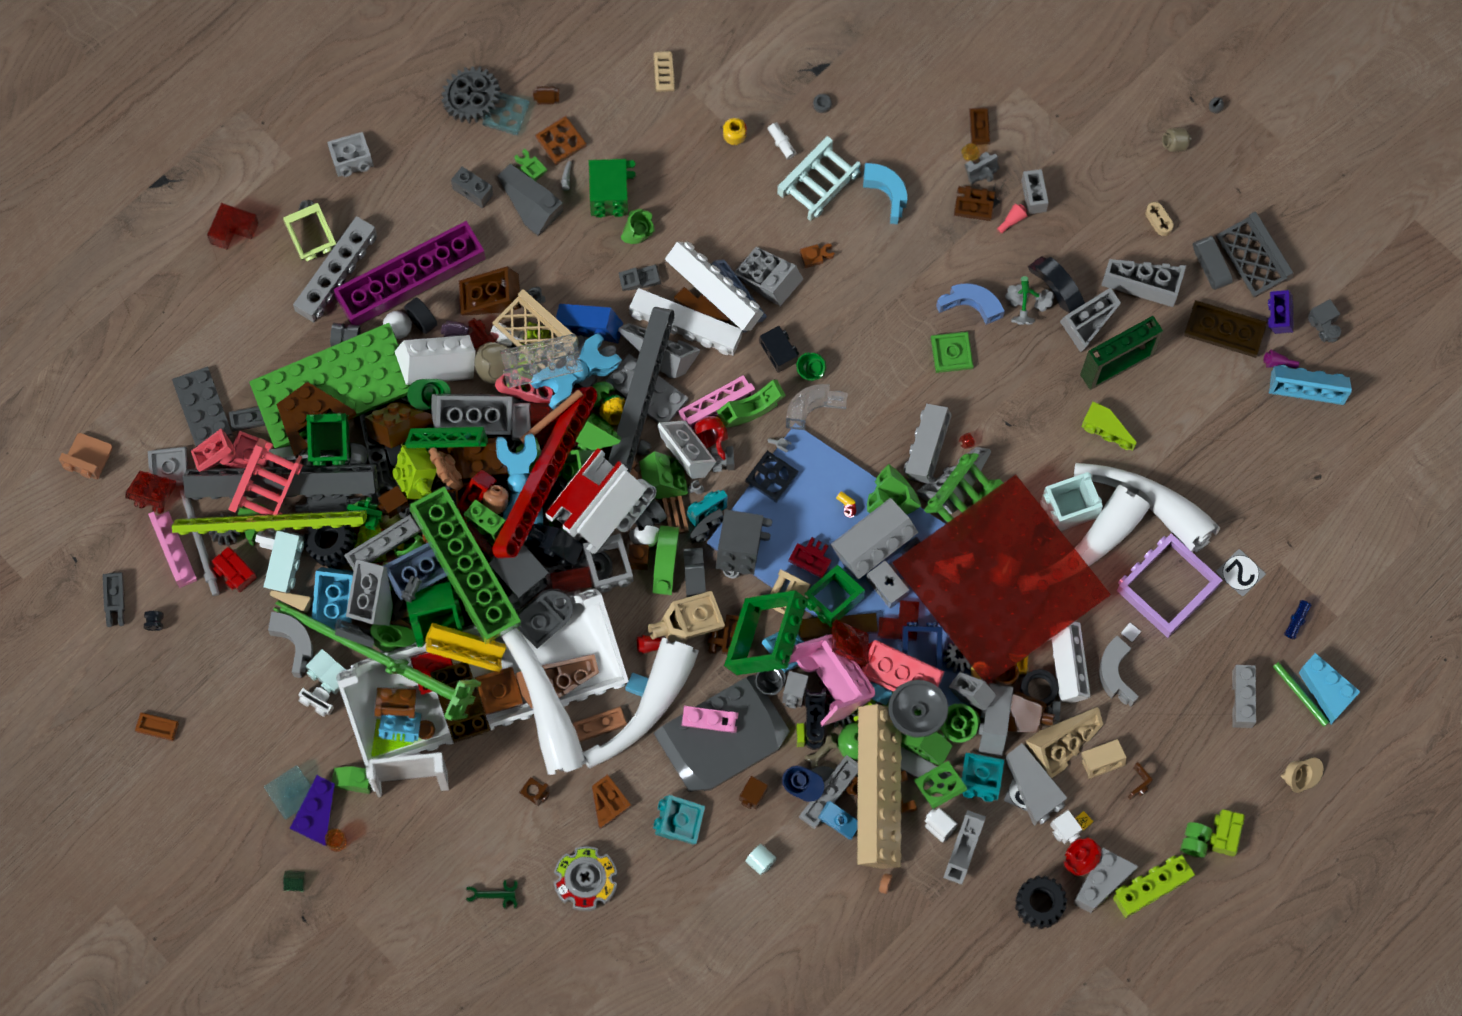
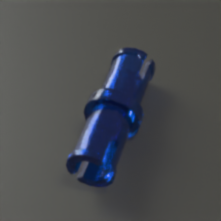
M1300 600L1295 613L1290 617L1291 622L1284 633L1286 637L1293 640L1296 639L1301 626L1306 622L1305 617L1312 606L1309 602Z

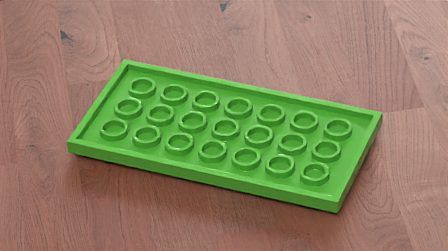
M386 323L249 381L275 449L290 445L276 404L306 382L355 410L357 415L354 417L407 396L410 385H406L395 355V350L399 347L390 323ZM307 429L300 433L303 439L307 438Z

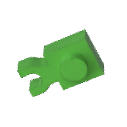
M526 149L522 150L524 158H519L518 155L514 156V160L518 164L523 165L521 166V171L534 181L547 172V169L535 156L532 159L529 157Z

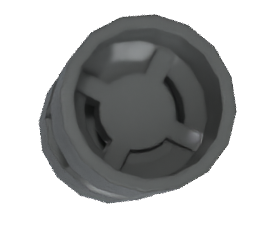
M333 323L330 335L331 347L360 335V325L349 324L346 327L342 323Z
M653 499L636 520L635 524L643 531L647 525L653 527L654 524L659 525L667 519V515L659 503Z

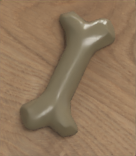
M826 735L825 742L820 749L813 755L805 756V759L811 763V768L818 767L819 760L829 749H837L838 743L833 741L832 735Z

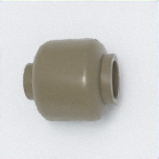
M1170 128L1163 134L1162 143L1169 152L1185 151L1191 143V135L1185 128Z

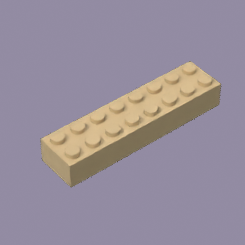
M878 704L858 707L857 864L887 869L901 867L902 736L890 719L889 707Z

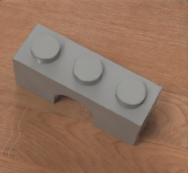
M1236 665L1232 670V690H1235V702L1232 708L1233 727L1253 728L1256 723V666Z

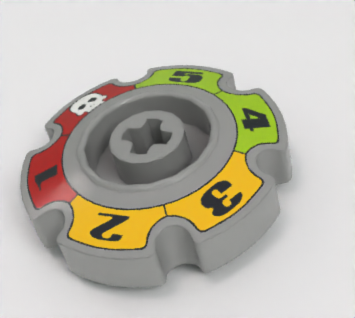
M594 847L575 848V854L572 856L566 853L558 861L554 871L555 875L559 876V879L554 881L557 895L564 904L573 902V909L578 911L596 910L598 902H602L604 905L607 904L617 888V883L612 881L617 876V870L612 859L607 854L599 856L598 849ZM588 875L590 881L582 882V876L586 877Z

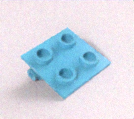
M415 712L414 718L381 715L379 737L392 740L393 733H395L394 740H396L397 733L401 734L400 741H402L403 734H405L404 741H418L422 713Z

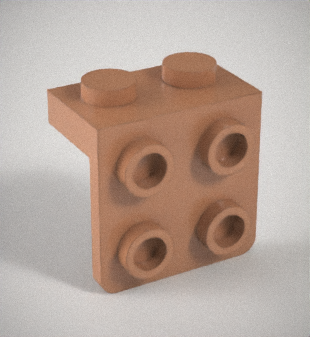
M78 433L68 455L61 453L59 461L67 471H75L86 478L98 480L113 448L107 442Z

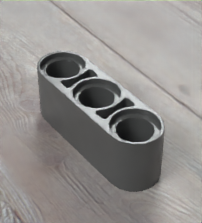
M1208 236L1193 242L1194 252L1213 290L1232 284L1231 273L1214 238Z

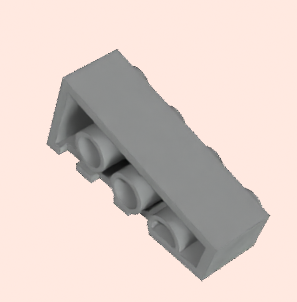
M1109 259L1101 286L1111 287V289L1173 307L1178 296L1186 265L1176 267L1170 266V264L1151 265L1150 262L1139 264L1134 263V261Z

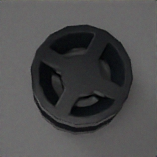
M146 611L144 613L146 622L143 628L149 631L163 630L161 622L164 618V613L160 611Z

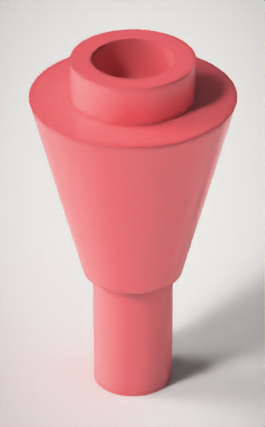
M1014 204L1005 221L997 230L1002 234L1010 226L1028 217L1026 214L1028 212L1022 204Z

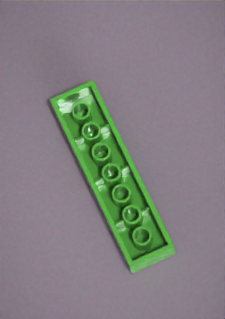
M445 486L410 504V511L485 644L519 627L521 620Z

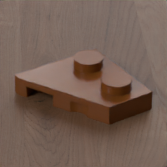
M608 774L592 785L600 829L631 808V804Z

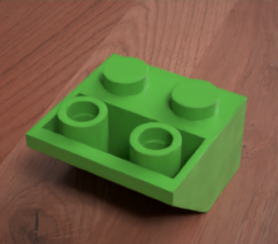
M654 451L639 461L642 479L656 488V496L654 498L662 499L688 494L684 468L676 458Z

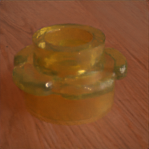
M970 143L962 148L961 154H963V158L966 161H975L978 158L979 149L975 144Z

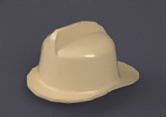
M1315 757L1304 761L1291 762L1285 772L1281 774V778L1285 779V782L1291 786L1293 792H1302L1315 786L1320 781L1323 775V763Z

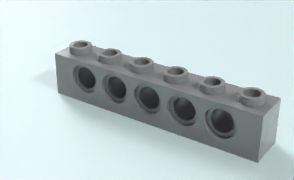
M357 216L293 304L295 312L312 322H315L317 318L319 319L323 315L325 306L328 303L330 304L335 297L333 289L345 284L347 275L353 273L357 261L365 256L367 247L375 242L377 233L374 226ZM355 239H362L359 243L353 242ZM346 253L352 254L348 258L343 257V255ZM335 268H340V269H341V270H340L339 272H337V273L332 272ZM324 283H330V286L322 287ZM315 297L320 298L317 302L311 301Z

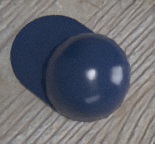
M796 765L788 768L783 774V786L791 795L807 802L818 800L822 796L825 785L823 779L817 773L804 766Z

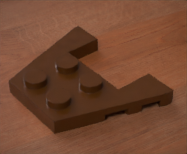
M306 382L276 404L296 459L299 455L301 456L308 451V444L300 435L302 431L307 429V415L327 414L332 411L333 414L346 413L348 420L357 415L355 410L309 382Z

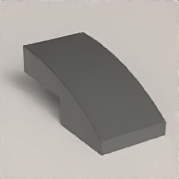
M656 264L639 270L635 267L619 272L623 291L661 284Z

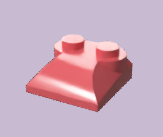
M221 428L191 451L199 472L209 470L218 464H229L235 458L233 444Z

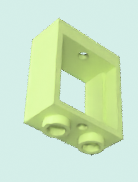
M318 203L283 217V221L301 260L306 259V261H310L317 257V253L323 251L326 254L332 251L333 246L336 245ZM316 213L329 243L304 253L291 223Z

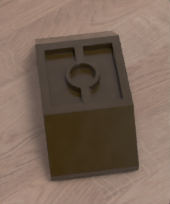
M464 662L430 672L432 678L454 689L458 681L474 679L469 664ZM476 687L472 693L476 697L474 703L467 705L464 712L468 714V717L451 721L445 718L453 743L491 731ZM437 694L443 714L445 715L451 700Z

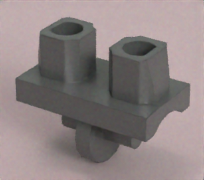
M985 152L979 157V163L975 164L971 160L965 163L968 181L971 184L979 180L982 181L985 178L988 182L993 181V174L1000 169L996 154L990 155L988 152Z

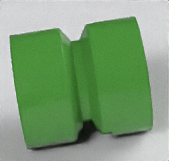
M1187 823L1185 830L1187 838L1183 839L1180 850L1194 857H1205L1208 848L1206 842L1210 841L1212 829L1199 823Z

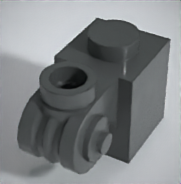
M1331 299L1311 309L1308 320L1313 327L1320 331L1319 337L1323 342L1333 343L1338 340L1341 329L1339 326L1331 324L1338 320L1340 313Z

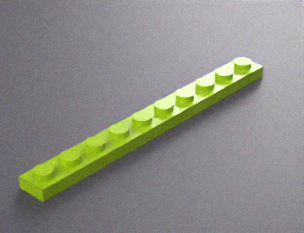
M364 510L176 519L171 526L172 533H179L180 535H186L190 532L205 534L209 531L225 533L228 530L245 532L247 529H255V531H264L268 528L283 530L293 527L295 530L303 529L304 527L319 529L324 526L339 528L343 525L358 527L364 524L367 519V513Z

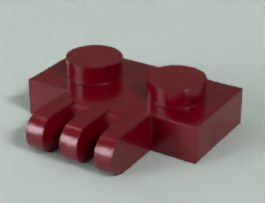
M811 537L806 547L797 543L788 562L823 578L832 560L824 556L829 545L825 544L821 550L819 548L822 542L818 540L816 546H813L815 542L813 537Z

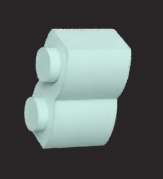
M321 649L306 665L307 675L314 681L318 679L322 683L321 687L328 693L336 694L340 690L336 676L339 672L346 669L324 650Z

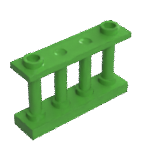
M977 453L964 454L959 459L958 465L936 495L928 501V505L924 509L926 513L938 512L952 527V531L948 535L952 542L965 540L1005 485L1000 479L988 480L974 464L979 456ZM968 470L983 485V489L979 494L963 478ZM958 484L973 499L969 508L953 492ZM948 498L962 513V517L958 522L942 506Z

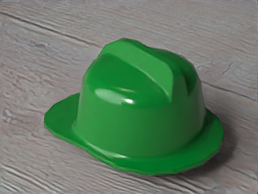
M419 379L410 385L407 396L408 401L414 408L428 410L432 407V394H451V390L443 380Z

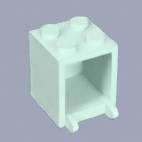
M1086 472L1045 487L1040 504L1043 511H1047L1049 516L1047 517L1050 528H1054L1055 533L1097 519L1103 507L1102 500L1097 494L1090 473Z

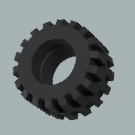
M343 525L339 528L324 526L319 529L308 527L307 530L309 532L304 537L306 539L304 545L307 547L306 550L310 556L322 566H327L328 568H332L333 565L336 568L340 567L341 563L345 565L347 562L344 555L355 549V546L358 545L357 535L349 525ZM338 534L336 543L332 547L324 549L326 540L330 536Z
M1039 875L1033 879L1032 877L1029 878L1027 882L1022 884L1015 899V909L1018 910L1017 915L1019 918H1023V923H1029L1032 928L1036 926L1038 929H1043V927L1049 928L1051 925H1055L1061 919L1066 910V892L1061 889L1062 885L1060 883H1055L1056 880L1054 878L1050 880L1048 876L1044 875L1043 878H1040ZM1036 892L1047 894L1052 901L1051 910L1048 912L1034 910L1030 904V896Z

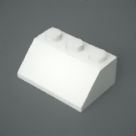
M660 422L658 429L662 440L665 442L666 447L674 454L676 460L686 470L688 476L692 479L705 478L716 463V460L687 422Z

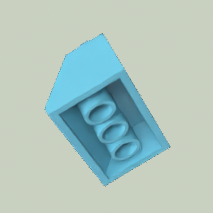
M1285 365L1274 366L1271 372L1269 394L1344 405L1351 394L1352 388L1350 378L1342 374L1330 375L1323 371L1311 372L1304 368L1292 369Z

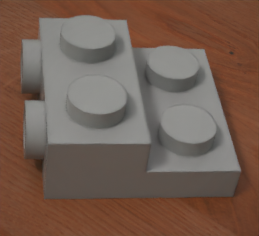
M363 132L327 142L338 177H348L353 172H366L370 167H374Z

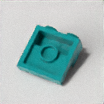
M724 490L711 491L705 495L704 500L692 503L688 507L687 517L694 527L714 511L726 509L728 495Z
M966 752L961 780L967 790L961 794L966 798L982 797L986 802L998 800L1004 760Z
M672 795L664 796L658 803V810H660L659 818H656L653 823V829L656 830L655 835L695 845L705 806Z

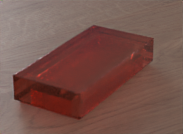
M589 567L550 574L553 589L567 592L592 587Z

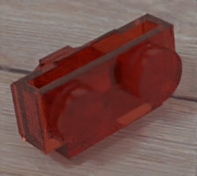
M473 318L468 322V327L472 329V333L469 335L475 349L485 343L496 342L491 333L487 335L484 331L486 327L480 319L476 320Z

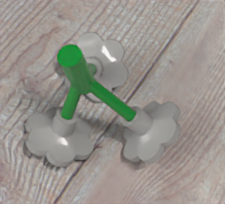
M1022 276L1021 285L1009 286L1008 293L1005 295L1013 307L1022 306L1020 316H1014L1011 322L1020 325H1031L1035 322L1034 318L1027 316L1026 303L1028 293L1035 296L1036 302L1034 307L1042 312L1047 307L1052 306L1054 293L1047 289L1043 290L1042 293H1036L1029 288L1028 277Z

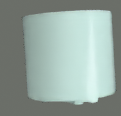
M760 844L751 852L745 862L758 874L763 875L774 864L776 857Z

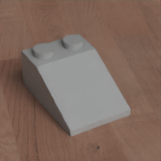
M356 559L346 617L375 625H390L393 604L387 568Z

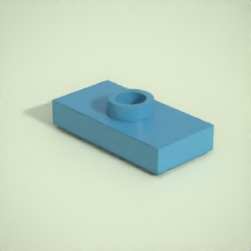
M827 801L818 818L846 838L852 839L858 829V820L831 801Z

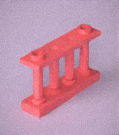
M259 438L228 510L236 513L238 507L242 508L244 506L262 515L282 514L279 511L295 474L299 475L303 464H300L302 456L299 455L296 462L293 463L267 451V448H264L267 441ZM259 458H265L292 470L289 478L286 479L261 468L257 464ZM258 474L285 486L282 494L279 495L254 484V481L251 480L252 475L256 476ZM251 490L278 502L275 511L247 500V497L244 496L245 491L249 492Z

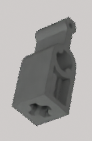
M703 548L683 549L686 598L706 592Z

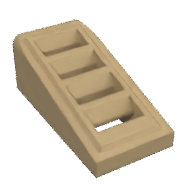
M655 52L656 92L674 91L672 52ZM658 67H669V69H658ZM670 74V76L659 77V75ZM670 81V84H659V82Z
M280 591L270 592V596L306 613L313 603V598L309 596Z

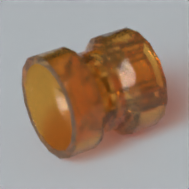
M331 829L327 832L325 841L329 849L333 852L344 850L347 845L344 833L339 829Z

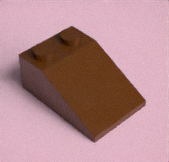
M506 266L459 280L461 315L502 313L518 297L520 292L519 274ZM519 303L514 310L520 309L521 304Z

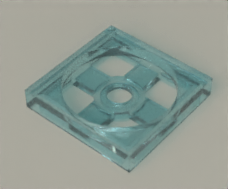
M500 92L501 97L498 100H506L505 107H496V110L490 109L491 114L500 117L499 124H496L491 116L486 114L483 125L518 136L530 101ZM514 103L521 106L522 114L513 112ZM509 111L510 115L505 117L503 116V112ZM510 120L518 121L514 125L506 126Z

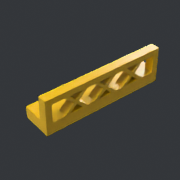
M432 623L425 638L426 652L500 673L502 669L501 658L506 650V644L494 640L485 644L480 636Z

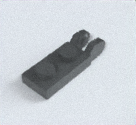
M123 573L103 574L107 627H112L111 612H118L119 626H124Z

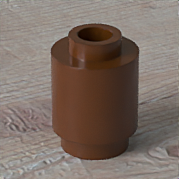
M537 86V90H533V101H537V105H555V103H559V88H554V86Z

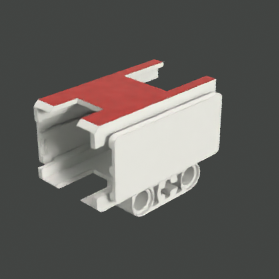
M599 448L592 453L546 512V518L551 522L556 518L563 524V529L567 531V534L579 541L583 536L590 543L586 549L591 553H596L615 528L621 532L628 531L656 496V488L643 479H635L627 472L628 468L619 461L615 466H612L604 458L605 453Z

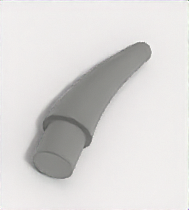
M571 161L567 162L562 175L561 184L564 191L570 189Z

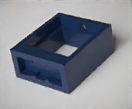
M907 622V626H902V652L908 654V631L937 632L936 665L932 666L942 670L943 627H938V623L929 622L926 623V626H918L919 622Z

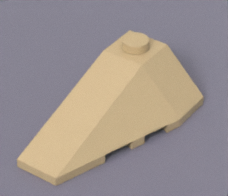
M1096 707L1045 728L1026 740L1028 751L1051 778L1062 772L1068 766L1067 762L1073 755L1077 756L1080 752L1079 748L1085 741L1089 742L1103 726L1099 708Z

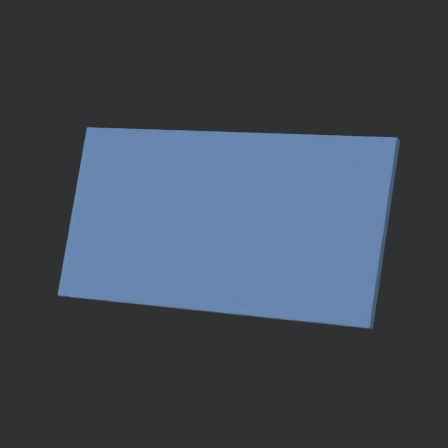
M794 424L784 438L792 443L786 447L788 452L777 448L773 453L799 471L781 498L776 503L749 485L731 509L732 511L763 515V518L772 520L770 527L762 526V532L770 533L771 537L769 541L760 540L754 576L773 588L779 577L778 572L782 569L811 584V588L821 578L788 562L789 557L797 543L806 547L811 537L815 538L813 546H816L818 540L822 542L819 548L821 550L825 544L829 545L824 556L832 560L825 575L836 565H839L865 590L864 599L846 615L876 613L878 633L844 637L861 649L874 640H878L902 652V626H907V622H919L918 626H926L927 622L938 623V627H943L942 671H945L938 688L944 693L948 707L953 704H966L961 702L949 689V685L959 674L960 669L957 668V671L954 673L953 666L946 668L948 662H943V657L946 656L943 654V651L948 649L947 644L951 643L954 645V640L961 644L965 640V646L971 644L972 648L970 651L976 652L975 656H973L975 663L985 662L990 668L995 660L1004 658L1049 592L1042 588L1022 593L1018 587L1017 580L1009 588H1001L995 585L989 577L990 569L995 568L998 564L995 557L967 538L964 541L952 542L948 537L952 528L930 513H926L920 507L914 512L907 514L918 533L878 564L880 565L884 561L892 564L897 570L898 577L900 579L903 578L909 585L908 596L890 609L866 580L869 572L860 579L850 575L831 546L832 542L870 514L867 512V500L869 494L873 493L877 486L875 483L876 477ZM767 462L764 466L768 469L773 468L777 462ZM783 467L779 474L780 477L787 481L788 472ZM758 473L755 477L756 483L759 485L765 479L761 473ZM770 473L768 477L769 479H774L776 475ZM771 483L767 490L777 492L782 487L776 483ZM841 491L856 502L857 512L852 518L844 515V504L836 499ZM722 523L707 542L709 546L717 551ZM915 537H918L925 551L914 563H911L900 552ZM973 553L975 559L973 566L965 571L958 569L960 576L959 584L954 583L934 570L935 562ZM785 580L780 592L786 591L790 580ZM833 580L814 597L832 613L850 595ZM886 581V585L890 584L892 586L893 582L888 583ZM805 608V611L818 618V615L813 610L810 611ZM908 631V655L929 665H936L937 632ZM957 653L956 658L959 659L960 657V659H962L963 655L959 654L958 656ZM965 668L964 674L971 676V669Z

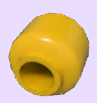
M739 118L727 120L723 126L724 140L731 145L741 144L745 140L747 127L744 121Z

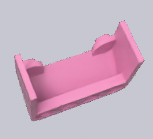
M830 634L794 646L789 664L797 662L803 671H816L835 699L829 706V714L821 721L822 726L846 718L856 711L858 707L863 706L874 697L875 689L838 636Z

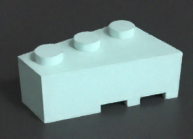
M286 530L276 532L264 588L285 593L290 592L291 589L293 590L296 581L294 578L295 573L299 568L304 541H306L305 535Z

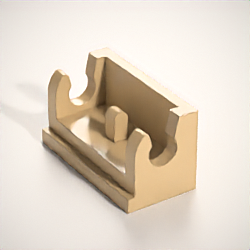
M1118 739L1081 752L1082 763L1089 779L1126 766V755Z

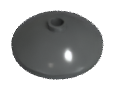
M912 680L903 683L893 692L889 701V716L893 725L900 732L911 737L920 738L934 734L943 726L947 718L948 703L944 693L936 685L928 681ZM915 711H920L922 714H921V715H915L914 712H915Z

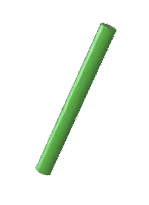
M1279 662L1276 663L1273 668L1322 726H1326L1329 723L1328 719Z

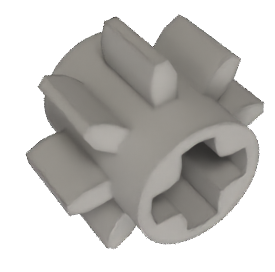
M711 448L710 454L716 460L712 467L713 472L722 471V467L727 466L726 459L723 460L718 455L717 448Z

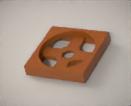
M566 116L535 135L538 142L556 165L587 146V143ZM565 127L570 130L564 133L560 132L557 128ZM551 132L554 138L546 144L545 138ZM576 136L577 144L572 148L568 140ZM563 137L565 140L563 143H559L557 139ZM556 147H562L565 153L556 155L552 150Z

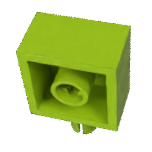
M402 445L401 451L397 456L396 467L393 469V477L407 500L421 499L432 493L431 487L437 468L431 462L426 448H406V445Z

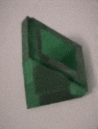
M285 871L283 890L304 892L305 872Z

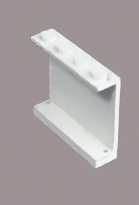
M442 752L369 760L370 766H366L367 778L373 792H376L378 797L382 795V781L430 776L437 777L441 791L449 790L448 771Z

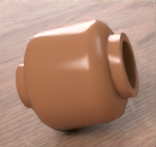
M499 485L491 486L484 493L482 503L494 513L500 514L508 506V492Z

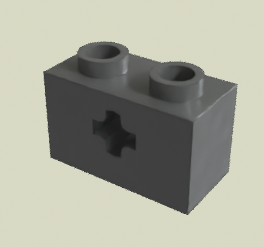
M463 166L451 179L453 190L482 209L493 196L492 185Z

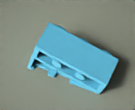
M1316 653L1299 671L1306 686L1318 701L1319 707L1323 709L1328 717L1330 724L1340 716L1360 693L1356 687Z

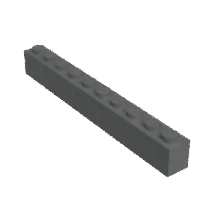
M376 465L303 466L299 475L295 474L286 497H296L297 495H305L306 497L324 495L330 497L335 494H343L344 496L354 494L372 495L378 488ZM261 467L286 479L289 478L292 471L285 467ZM219 468L201 472L197 469H187L183 475L185 498L199 500L203 497H210L211 499L229 497L233 499L246 468ZM258 474L251 477L254 484L279 495L284 490L285 486ZM251 490L249 492L245 491L244 496L249 498L262 496Z

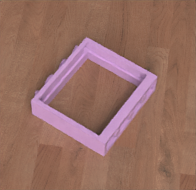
M1172 533L1167 538L1163 536L1157 543L1158 547L1155 550L1150 549L1144 556L1145 560L1142 563L1137 562L1131 569L1132 573L1128 577L1124 575L1119 580V587L1117 589L1119 594L1167 638L1223 581ZM1169 545L1210 581L1170 623L1166 622L1129 587Z

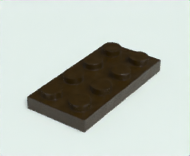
M1195 300L1184 336L1256 358L1267 322Z

